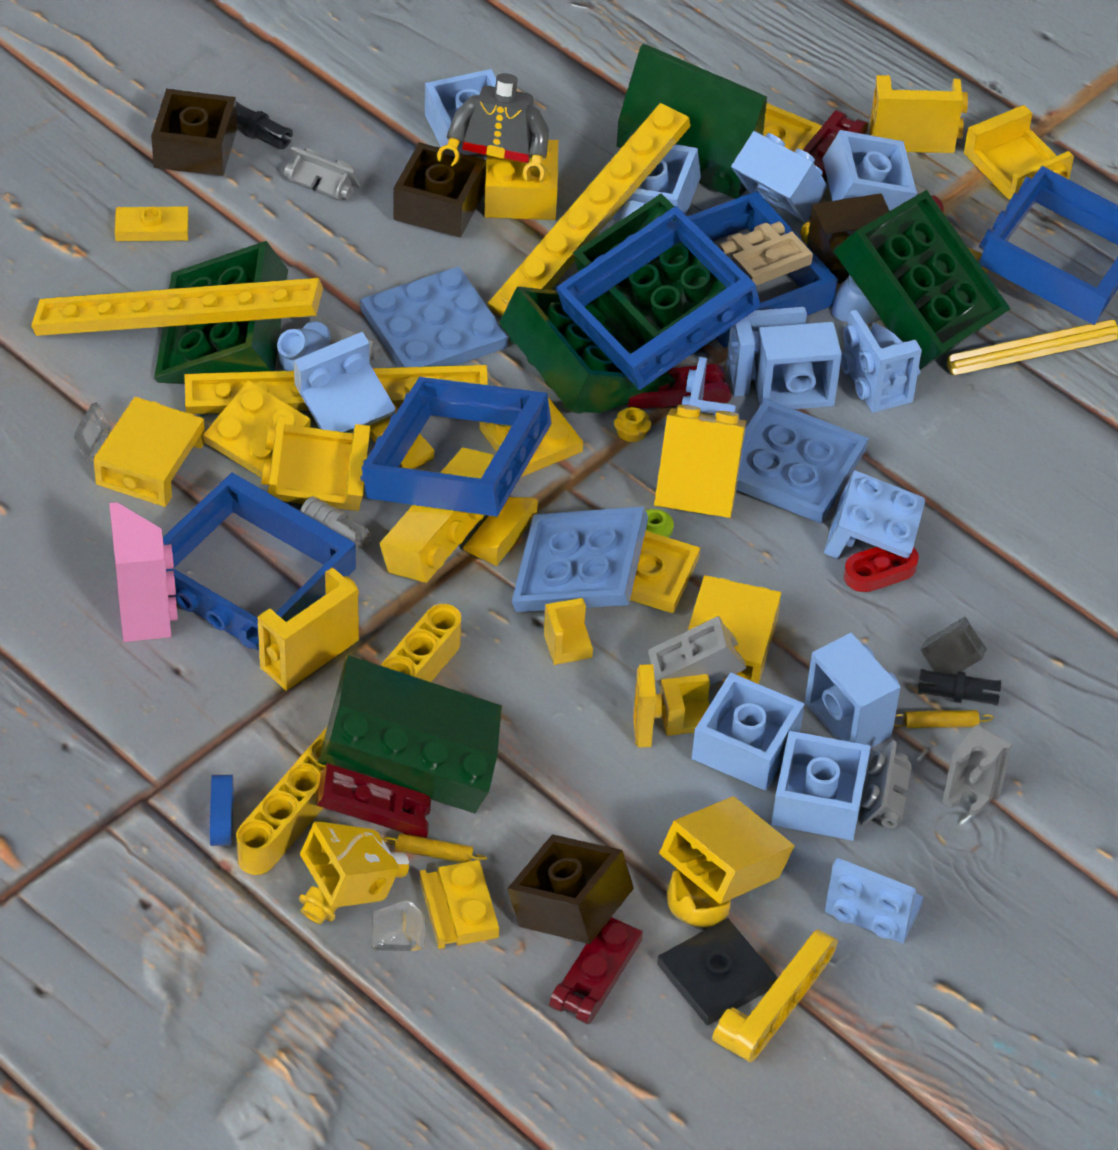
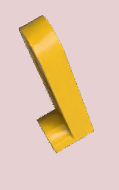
M820 929L815 930L749 1016L733 1007L725 1011L713 1032L712 1041L752 1063L828 965L837 948L838 939Z

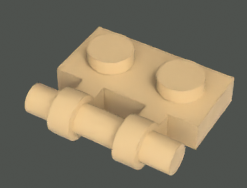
M779 221L771 225L768 223L760 224L754 228V231L744 235L741 233L729 236L726 242L717 245L727 256L732 255L731 260L756 286L811 265L813 253L793 231L785 234V228Z

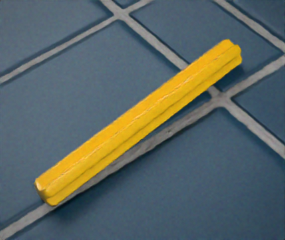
M1109 319L1096 322L1095 325L1090 323L952 353L947 357V368L951 375L955 376L1115 341L1118 339V326L1115 320Z

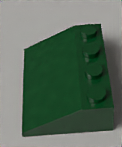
M643 43L637 55L618 119L616 147L622 148L629 137L636 132L655 108L662 103L688 116L691 126L675 145L698 148L701 175L699 183L734 199L741 197L747 189L731 166L753 131L763 135L767 96Z
M927 189L858 229L833 251L888 330L894 333L903 343L916 340L922 350L919 363L920 370L1011 309Z
M661 193L574 251L573 256L578 272L594 262L597 257L606 254L622 243L628 236L637 233L653 222L658 216H662L675 206ZM679 241L598 298L645 345L724 291L726 287Z
M263 241L172 272L169 289L287 280L288 269L269 243ZM282 318L162 327L154 379L158 383L185 384V374L275 371L278 350L277 342L280 335Z
M516 287L499 322L508 333L509 339L520 348L527 357V361L545 379L546 385L553 389L562 400L563 406L573 413H602L629 403L630 397L641 393L657 392L660 386L669 383L671 388L676 382L668 372H665L662 376H659L639 390L563 310L557 290ZM598 297L584 306L629 354L643 346Z
M347 655L318 763L323 765L329 763L428 795L431 800L475 814L488 795L498 755L502 705Z

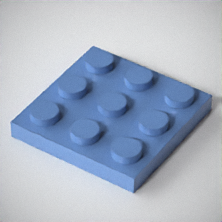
M459 266L360 299L361 312L398 368L455 366L508 348V336Z
M765 398L745 430L736 490L822 523L867 450L869 438Z
M645 507L533 515L512 598L515 611L545 610V604L578 598L584 599L586 608L629 605L648 522Z

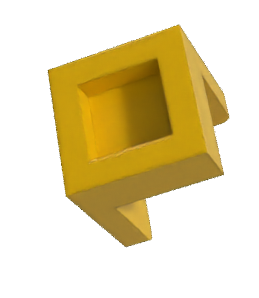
M583 598L545 604L544 637L553 665L592 658L593 647L585 626L586 604Z
M707 674L661 679V716L667 736L695 733V728L710 706L708 701L710 679Z

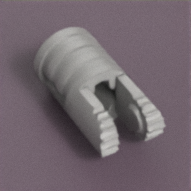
M315 496L308 498L300 509L302 513L355 542L356 548L366 547L372 541L371 531L348 517L347 513L339 511L334 506H330Z

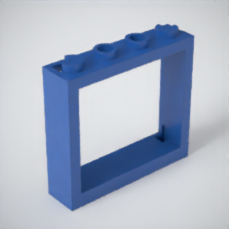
M1041 166L1032 179L1029 177L1025 178L1019 192H1015L1010 199L1006 210L1000 212L992 229L989 228L985 237L979 244V248L984 251L978 263L1095 325L1118 290V257L1098 287L1095 288L1008 242V240L1033 205L1038 203L1118 245V205Z
M758 191L687 216L712 241L746 228L752 232L760 224L768 223L771 225L778 221L783 224L785 234L793 231ZM793 231V233L802 241V239ZM813 253L811 265L788 273L801 288L760 303L761 307L757 310L805 307L807 316L833 306L838 279ZM730 328L716 337L724 348L728 347Z
M677 206L662 216H658L653 222L637 233L628 236L615 248L597 257L590 265L575 275L568 277L569 279L556 287L563 310L639 390L761 307L755 283ZM680 241L726 289L638 350L629 354L584 306Z
M419 377L411 391L406 393L404 402L397 413L391 416L390 423L382 436L377 438L375 447L368 458L363 460L360 479L364 482L367 499L498 517L552 424L548 393ZM431 415L512 426L481 479L399 468V465Z
M233 472L163 536V545H172L175 568L233 512L323 564L276 612L285 622L326 595L325 572L334 568L344 577L349 576L356 569L355 542ZM166 569V571H174L176 595H168V597H176V602L185 611L196 613L206 619L214 628L226 631L238 638L246 647L259 651L257 617L178 570Z

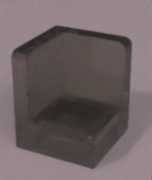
M965 616L925 640L920 649L935 672L957 675V671L962 672L982 660L987 650Z

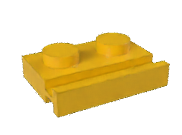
M480 860L438 867V871L427 873L426 870L419 872V881L438 949H443L445 944L457 943V946L499 938V925Z

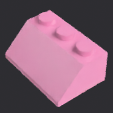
M118 502L109 503L123 642L171 637L170 621L178 620L176 597H168V595H176L174 571H166V569H174L172 545H163L162 529Z

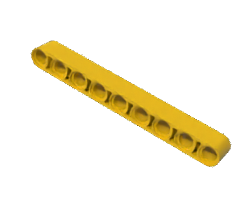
M449 604L432 606L380 666L432 682L461 646L460 611ZM327 727L238 828L236 834L238 864L245 873L261 875L271 870L323 809V807L317 806L321 771L325 765L318 763Z

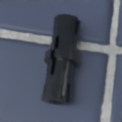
M236 101L237 126L246 130L248 136L254 139L260 137L282 150L290 144L291 140L285 138L284 135L292 137V129L269 119L267 113L263 111L255 112Z
M925 669L920 671V680L935 682L936 684L918 683V695L925 694L953 698L955 703L969 700L998 706L999 694L986 693L983 690L1000 692L1001 680L967 677L966 672L957 671V675Z

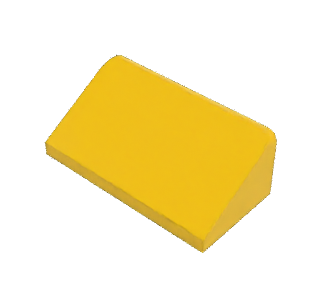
M509 497L498 517L488 516L464 545L463 550L497 566L531 525L533 515L537 514L538 500L532 497Z

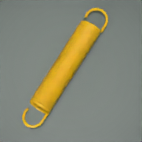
M977 710L905 711L903 725L894 724V726L903 727L906 724L907 729L934 727L974 728L976 724L979 725V722H987L994 717L986 714L983 717L989 716L992 718L979 720Z
M401 833L398 836V841L395 838L382 837L383 841L394 844V842L385 839L394 840L395 851L462 863L469 862L472 858L479 860L488 859L486 856L476 854L478 857L472 856L473 846L471 847V845L442 842V840H432L430 838L403 835Z

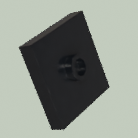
M729 918L658 955L657 965L706 1025L720 1019L727 1009L732 1007L738 1009L768 992L778 979L776 974Z

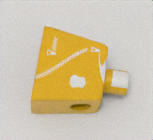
M314 822L300 852L301 858L330 907L382 901L387 897L395 878H404L409 870L407 855L403 852H390L380 834L370 828Z

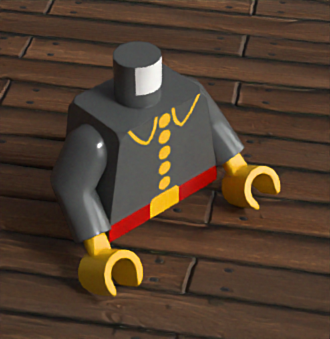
M508 73L498 74L495 87L483 86L479 95L470 96L455 112L446 136L449 139L448 144L442 146L437 154L439 162L442 159L443 152L446 149H451L455 153V159L451 166L456 165L460 159L457 148L459 144H463L462 150L528 163L523 170V177L528 182L531 180V170L534 167L540 169L539 182H544L547 179L548 170L542 164V161L547 157L549 128L540 110L534 107L533 96L529 93L516 91L518 81L516 76Z

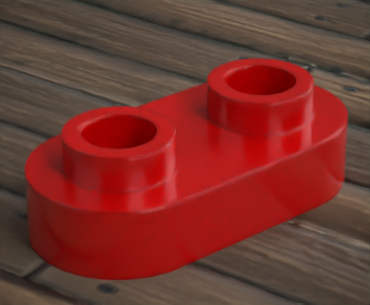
M879 547L855 553L846 560L843 575L844 581L855 591L871 592L907 580L916 573L919 560L918 552L913 547L912 553L908 558Z

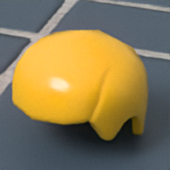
M677 869L672 872L667 890V904L676 918L694 927H711L726 919L729 915L731 900L719 904Z

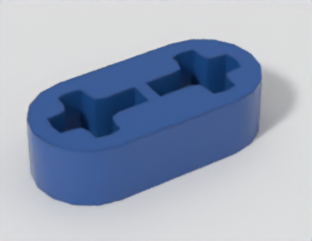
M233 774L211 776L210 846H232Z

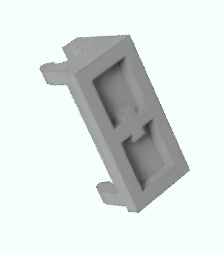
M719 616L648 650L651 664L654 665L655 681L659 686L661 685V679L702 674L709 676L711 686L726 679L730 672L736 674L745 670L746 665L744 659L734 648V646L738 645L736 638L723 624Z
M976 724L952 753L942 803L953 808L960 803L962 797L971 796L976 800L971 805L969 812L973 816L979 814L992 798L997 799L1001 795L1012 744Z

